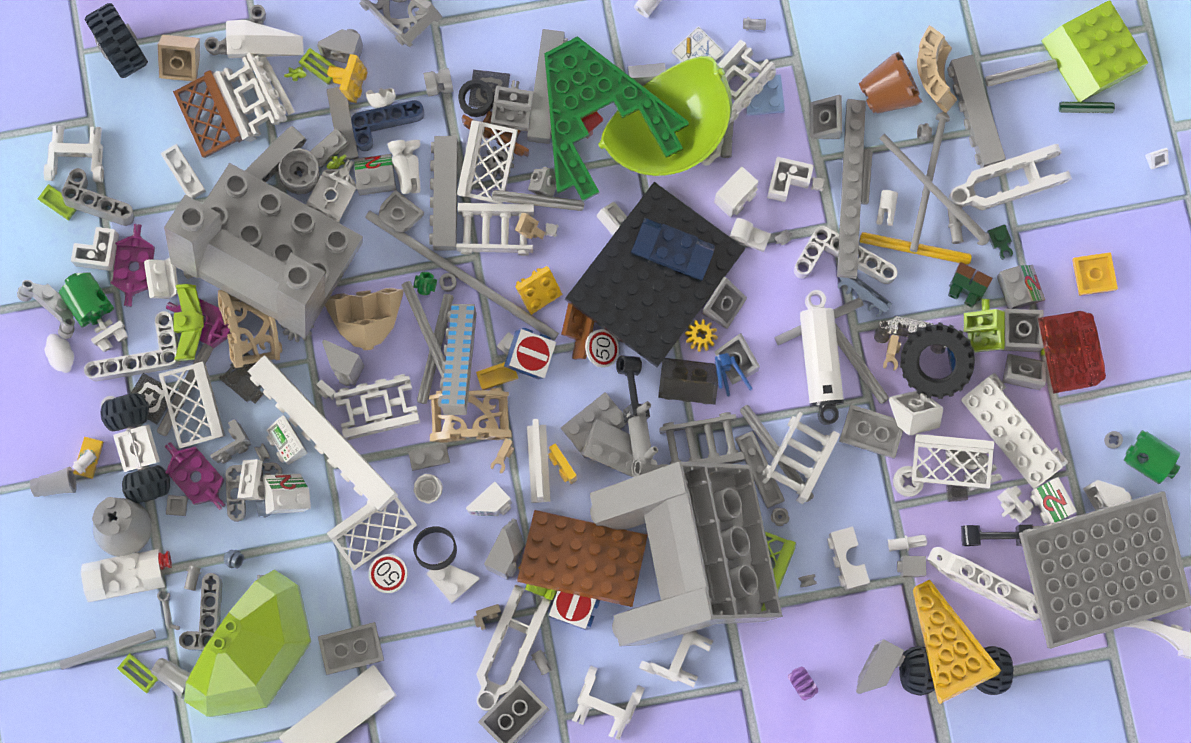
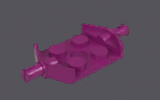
M134 224L132 236L115 242L117 249L113 280L110 283L124 292V306L132 307V299L135 294L148 290L144 261L148 259L154 260L155 247L140 236L141 224ZM133 262L139 263V268L136 271H130L129 269L130 264Z
M199 299L202 315L206 317L199 341L215 348L228 339V334H231L230 329H228L229 324L225 325L218 307ZM171 302L167 303V310L174 313L182 312L180 305L177 306Z
M169 442L168 445L166 444L165 448L172 455L166 473L192 503L198 505L211 501L219 510L223 509L222 507H225L226 504L219 498V492L224 483V478L196 447L177 450L172 442ZM194 472L201 473L200 481H192L191 476Z

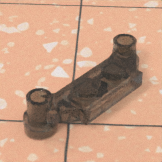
M895 316L892 320L880 321L878 328L875 330L874 339L879 343H886L892 334L909 337L919 327L923 328L930 322ZM934 344L930 346V349L936 354H943L946 346Z

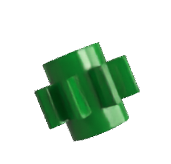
M421 272L419 276H415L413 288H417V292L421 295H430L431 291L435 292L437 279H433L434 275L432 273Z

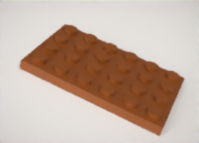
M534 510L517 582L633 607L648 535L624 529L616 530L606 526H597L592 522Z

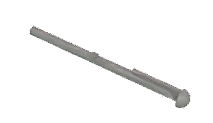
M940 112L935 117L939 122L926 176L932 179L931 182H933L945 123L950 121L949 115L945 112ZM925 185L911 242V252H917L929 200L930 190Z
M885 133L879 138L979 240L977 242L978 245L983 246L989 242V234L958 204L954 205L931 182L932 179L926 176Z

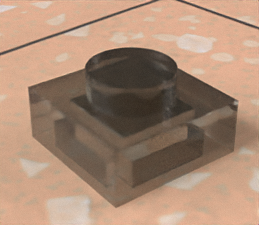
M946 485L948 502L968 500L967 487Z

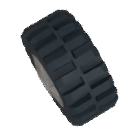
M107 3L86 15L84 20L94 35L96 45L104 58L112 64L120 78H126L147 65L148 60L136 42V35L129 24L124 23L112 3Z

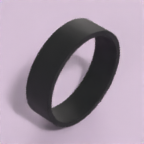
M440 526L425 528L416 536L413 543V551L416 560L422 567L428 570H441L454 561L457 554V545L454 536L449 530ZM431 533L446 534L453 541L451 555L445 561L438 564L425 563L417 556L419 542Z

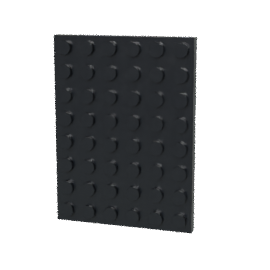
M653 182L566 296L565 300L658 368L746 248L656 182ZM644 218L659 224L668 225L715 245L712 258L702 281L631 253Z

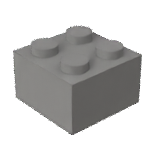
M1005 309V349L1001 351L1040 352L1044 348V310Z

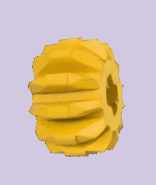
M702 319L700 325L697 320L694 321V326L689 324L688 329L690 331H686L685 336L689 337L686 339V343L693 342L690 347L691 349L698 346L697 351L701 352L702 347H704L705 351L709 350L708 345L714 347L715 343L712 340H717L718 336L714 335L717 331L716 328L710 329L712 326L711 322L706 326L705 320ZM699 332H701L702 335L705 334L704 339H702L701 337H697Z

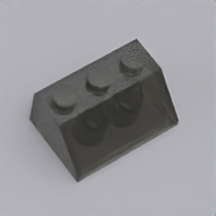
M664 358L661 367L658 398L716 404L718 377L714 363Z

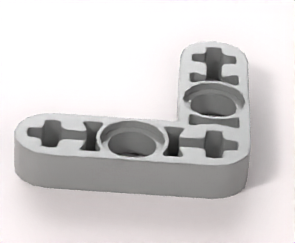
M262 463L265 471H270L272 467H275L278 470L275 475L283 473L282 468L277 463ZM233 465L228 467L225 473L227 514L231 520L239 522L246 516V502L239 498L233 499L230 495L233 489H239L241 476L238 475L234 479L230 474L235 469L238 473H241L242 465ZM261 470V476H260V481H262V482H263V470ZM242 501V504H237L238 510L242 511V513L238 514V518L232 515V512L235 511V505H231V502L238 503Z

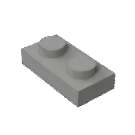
M335 128L309 152L315 156L318 166L322 168L332 159V156H336L349 142L341 131Z
M446 443L408 451L412 471L450 463Z

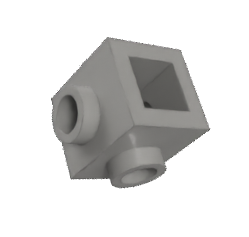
M548 167L534 169L528 190L536 195L553 197L556 190L554 170Z

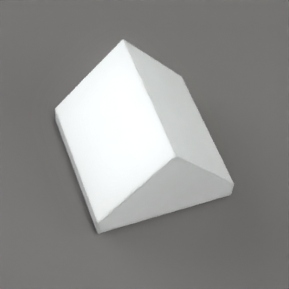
M1168 148L1145 155L1151 170L1169 164Z

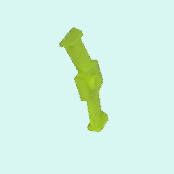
M175 285L182 312L174 313L173 332L181 333L174 360H195L201 331L204 327V316L202 315L196 285Z

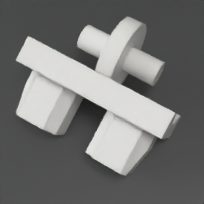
M100 318L97 320L99 326L94 330L96 333L104 331L92 338L91 341L103 352H106L113 347L108 340L111 336L114 335L118 342L128 338L124 329L125 325L121 321L113 324L111 319L103 322Z
M1017 486L1008 487L997 498L1002 502L1000 505L1005 510L1001 515L1005 517L1009 514L1012 519L1015 518L1021 523L1032 515L1031 511L1034 505L1028 500L1022 503L1018 499L1022 493Z

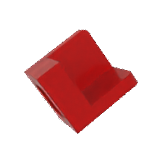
M597 111L581 119L589 133V136L586 137L587 139L593 135V130L603 122V117Z

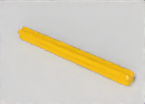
M862 232L860 235V243L957 263L962 262L966 265H969L972 259V255L924 244L918 245L917 252H911L910 241Z

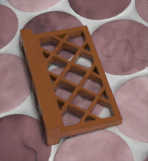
M211 70L205 72L204 76L173 91L203 158L235 142L240 143L244 141L215 81L214 72ZM203 82L207 85L204 94L197 92L198 85ZM185 91L191 92L188 102L182 101L181 93ZM195 94L203 96L200 106L192 104ZM207 98L214 101L212 110L204 108ZM191 106L199 109L195 119L189 117L188 114ZM203 110L211 113L207 123L199 120ZM214 114L221 116L222 120L219 127L211 124ZM198 123L206 125L203 135L196 132ZM210 127L218 129L215 139L206 137ZM222 131L228 132L231 139L225 142L218 141ZM205 139L213 141L212 148L207 151L203 148Z

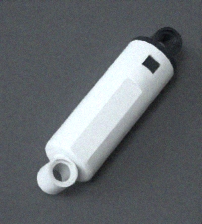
M813 290L805 298V305L808 310L800 312L809 403L811 408L819 407L817 417L820 423L830 425L839 418V411L836 405L844 404L835 316L832 308H825V294L820 290ZM812 296H817L820 299L819 305L812 304ZM825 410L832 412L833 417L831 420L824 418Z

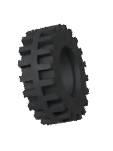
M938 322L935 325L929 323L923 328L919 327L908 337L901 352L900 368H902V376L904 379L906 378L908 386L917 390V394H925L930 399L931 397L943 399L944 396H954V393L962 391L964 386L969 383L975 366V351L971 346L970 339L964 336L963 331H958L951 324L947 326ZM934 344L948 347L956 359L953 372L941 379L927 376L919 364L922 351Z

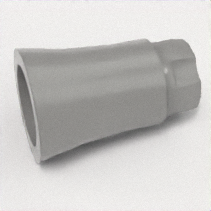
M69 466L50 474L41 475L39 478H33L30 480L31 492L34 497L76 493L75 474H73V470Z
M159 658L151 669V673L159 681L172 689L181 699H184L185 685L190 672L178 667L171 661L168 662L164 658Z

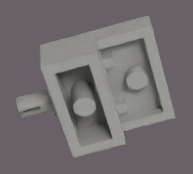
M515 80L512 81L511 88L496 86L491 124L528 132L533 91L519 89V81H516L515 87Z

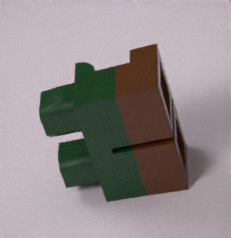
M960 262L949 284L948 296L957 300L960 293L967 295L964 304L973 308L982 299L993 278L977 271L969 285L976 269Z

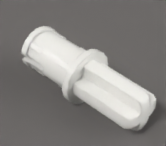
M905 535V538L887 540L889 552L903 549L909 551L910 548L927 546L925 535L912 537Z

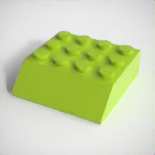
M1111 0L1066 22L1041 40L1051 58L1056 60L1058 70L1078 102H1083L1138 73L1149 63Z

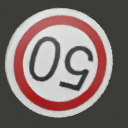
M603 329L596 330L588 336L585 350L591 363L601 368L613 365L619 356L617 339Z
M385 554L377 557L371 563L368 576L372 586L379 592L394 593L400 590L406 583L408 571L402 559L392 554Z

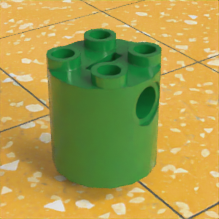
M91 272L74 273L65 279V284L59 290V295L81 328L90 323L92 325L98 324V319H102V316L114 310L113 305Z
M1141 430L1134 446L1131 444L1127 449L1123 461L1158 485L1166 477L1173 479L1180 469V466L1176 464L1180 452L1148 431Z

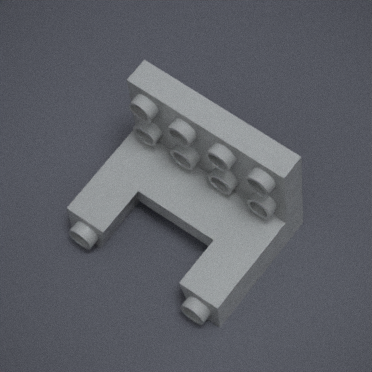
M231 163L227 165L203 204L184 195L164 226L172 265L197 279L205 280L264 314L273 317L280 325L306 338L363 243L362 235Z
M679 461L590 493L592 503L590 515L592 521L597 526L627 530L646 523L661 600L613 615L612 630L618 639L619 647L647 645L716 624L767 622L783 617L751 465ZM763 603H765L766 611L761 612Z

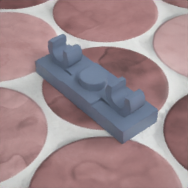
M858 277L856 279L839 278L842 281L838 284L837 288L840 289L842 285H847L848 290L845 293L847 295L854 289L860 299L872 303L868 308L869 312L874 307L879 310L876 315L877 318L883 312L886 313L893 303Z

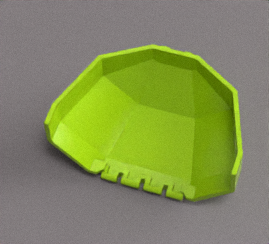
M275 569L254 581L228 612L204 647L186 681L184 702L206 717L267 708L271 704L277 692L281 689L312 642L299 585Z

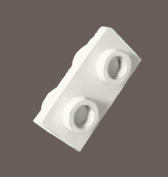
M170 258L166 260L148 259L144 261L149 297L154 299H170L178 295L175 286L179 285L176 266L171 264Z

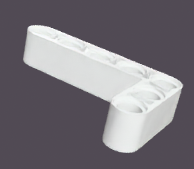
M825 226L816 228L795 264V276L800 279L807 278L823 251L838 258V249L834 248L833 244L839 242V234ZM818 233H823V234H825V235H826V239H825V240H820V239H818L817 234H818ZM859 246L858 270L883 284H891L898 274L897 268L888 261ZM814 249L817 255L810 256L807 250ZM873 261L876 264V268H869L867 262ZM805 265L808 271L801 272L798 266ZM883 271H890L893 277H885Z
M166 311L159 312L155 317L159 350L88 362L84 367L85 375L90 380L98 382L177 368L181 361L166 362L169 355L176 356L179 345L177 333L173 332L174 318ZM164 318H169V323L162 326L161 321ZM167 336H172V341L169 344H164V339ZM150 358H155V364L152 366H148V360ZM132 361H136V367L134 369H129V363ZM113 364H117V370L115 372H110V367ZM98 367V373L91 376V370Z

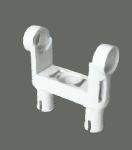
M56 125L52 126V142L48 146L47 164L44 165L45 181H54L55 175H57L58 157L92 158L91 172H93V181L103 182L102 128L96 127L94 129V127H90L89 143L77 144L63 143L65 127L58 125L57 128Z
M696 630L685 633L669 670L655 663H647L645 661H641L639 668L650 674L659 675L672 682L680 681L694 688L695 682L689 679L697 681L698 676L682 670V663L690 645H696L709 652L711 648L709 645H712L713 639L711 640L698 634Z
M590 665L584 680L585 683L577 700L579 705L572 721L577 723L581 715L578 724L584 725L589 709L599 710L614 717L615 721L608 736L613 738L615 732L618 731L615 739L620 741L626 724L630 723L645 687L638 685L636 691L631 695L626 710L589 695L596 680L595 674L598 669Z

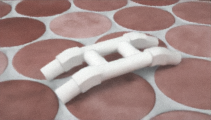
M261 57L264 63L262 66L269 74L271 83L277 91L287 114L294 113L295 111L267 57ZM253 71L246 75L249 81L256 78ZM253 87V89H254V91H255L257 97H258L259 100H260V97H259V95H258V93H257L256 88ZM269 103L263 106L265 112L272 111Z

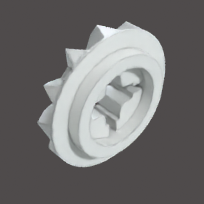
M912 466L901 467L893 477V486L897 493L904 497L917 495L924 486V482L911 481L913 486L907 485L903 487L905 483L903 477L907 479L912 477ZM917 469L916 477L923 478L922 473Z

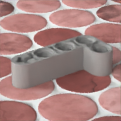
M80 168L71 170L61 192L66 206L123 226L133 223L134 213L131 205L87 190L88 180L84 170ZM76 178H83L80 182L74 181ZM75 194V197L67 198L68 195ZM87 200H93L92 204H85ZM105 206L112 207L110 210H103Z
M207 573L202 578L199 632L186 631L179 636V644L184 649L203 651L205 638L213 636L220 625L223 583L222 579L214 573ZM213 578L216 580V584H213L211 587L208 581H212ZM213 590L216 592V594L210 592L207 593V591ZM210 597H214L216 601L212 607L207 606V600ZM212 616L214 624L211 627H207L205 621L208 617ZM191 635L194 641L192 645L186 646L185 638Z

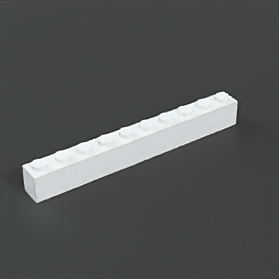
M264 355L248 370L252 375L250 380L256 386L261 385L265 389L262 391L265 396L270 400L273 398L277 402L275 406L282 413L286 412L290 416L288 420L295 427L298 425L303 430L301 434L308 441L312 439L316 443L315 449L320 454L325 453L329 457L327 460L329 464L334 468L338 467L342 471L340 475L347 482L351 481L355 485L353 489L360 496L365 495L368 499L366 503L373 510L377 508L382 511L398 496L391 486L267 356Z

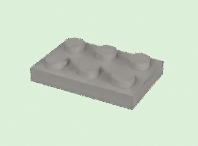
M606 392L560 427L580 453L596 419L620 430L628 424L624 423L622 411Z
M850 404L839 442L895 459L903 430L897 426L896 420L893 417Z
M375 622L318 636L326 675L384 661Z

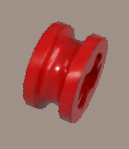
M166 551L165 554H162V552L158 553L161 570H164L165 567L172 568L170 552Z

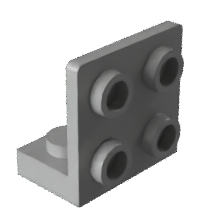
M235 419L228 422L231 427L228 431L235 441L210 455L217 463L221 462L224 464L232 459L231 456L236 453L242 454L249 449L248 446L252 445L241 424Z

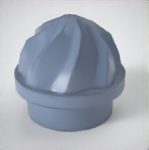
M265 499L256 501L258 517L263 516L266 518L271 514H266Z
M229 550L224 555V562L231 569H238L244 561V555L239 550Z

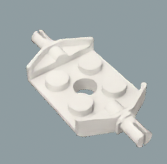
M347 159L343 168L324 170L305 205L340 223L345 209L355 190H357L356 183L349 175L354 162ZM334 191L336 197L333 200L326 199L327 192Z

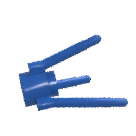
M725 353L715 357L714 362L717 369L719 388H723V378L728 397L730 396L726 371L732 369V364L750 391L753 390L736 363L734 356L730 357L729 353Z

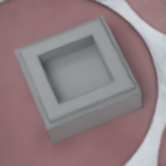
M168 495L166 515L186 516L188 497Z

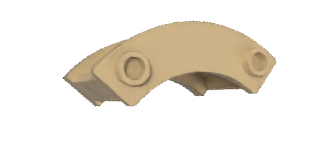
M929 25L919 44L917 58L918 74L927 93L932 97L937 106L947 113L957 101L945 80V64L952 47L947 43L946 37Z
M218 290V307L225 325L229 324L228 329L231 332L227 336L230 360L234 367L239 368L243 367L244 364L256 363L264 355L270 360H280V353H282L283 349L278 339L275 319L225 291ZM241 309H242V315H241V316L235 315V312H234V311H238V312L240 313V311H241ZM247 311L252 312L263 321L262 327L255 338L249 330L238 327V323L246 317ZM245 334L248 339L246 338L245 341H242L240 335ZM268 342L271 352L259 354L256 345L258 344L262 350H265L264 343ZM250 350L253 351L254 355L242 357V355L246 354Z
M491 388L490 391H469L468 403H472L484 413V415L474 421L472 429H468L464 420L455 415H441L438 399L439 396H442L443 390L436 391L435 395L429 396L432 406L431 442L447 443L466 440V437H476V440L498 441L512 438L508 424L507 397L509 392L502 391V388ZM477 398H484L483 403ZM491 399L499 400V412L491 413V410L496 408V404H489ZM495 417H499L500 419V429L495 420ZM441 419L445 420L443 428L441 427ZM488 419V421H484L486 427L481 428L479 423L482 420ZM452 421L459 422L461 424V427L459 429H454V425L456 423H453Z

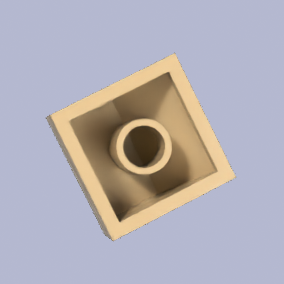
M162 35L158 43L159 78L183 81L196 80L200 61V38Z

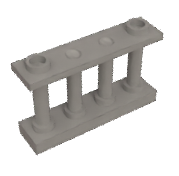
M731 412L719 414L720 417L674 425V422L664 423L663 427L659 428L660 434L666 433L671 457L670 464L681 461L678 457L674 432L685 430L690 453V458L687 462L721 464L743 462L744 454L743 452H738L735 448L731 421L736 420V414L731 415ZM723 423L728 451L726 455L719 456V453L716 451L712 425ZM704 426L709 455L708 458L700 459V456L697 454L693 428Z

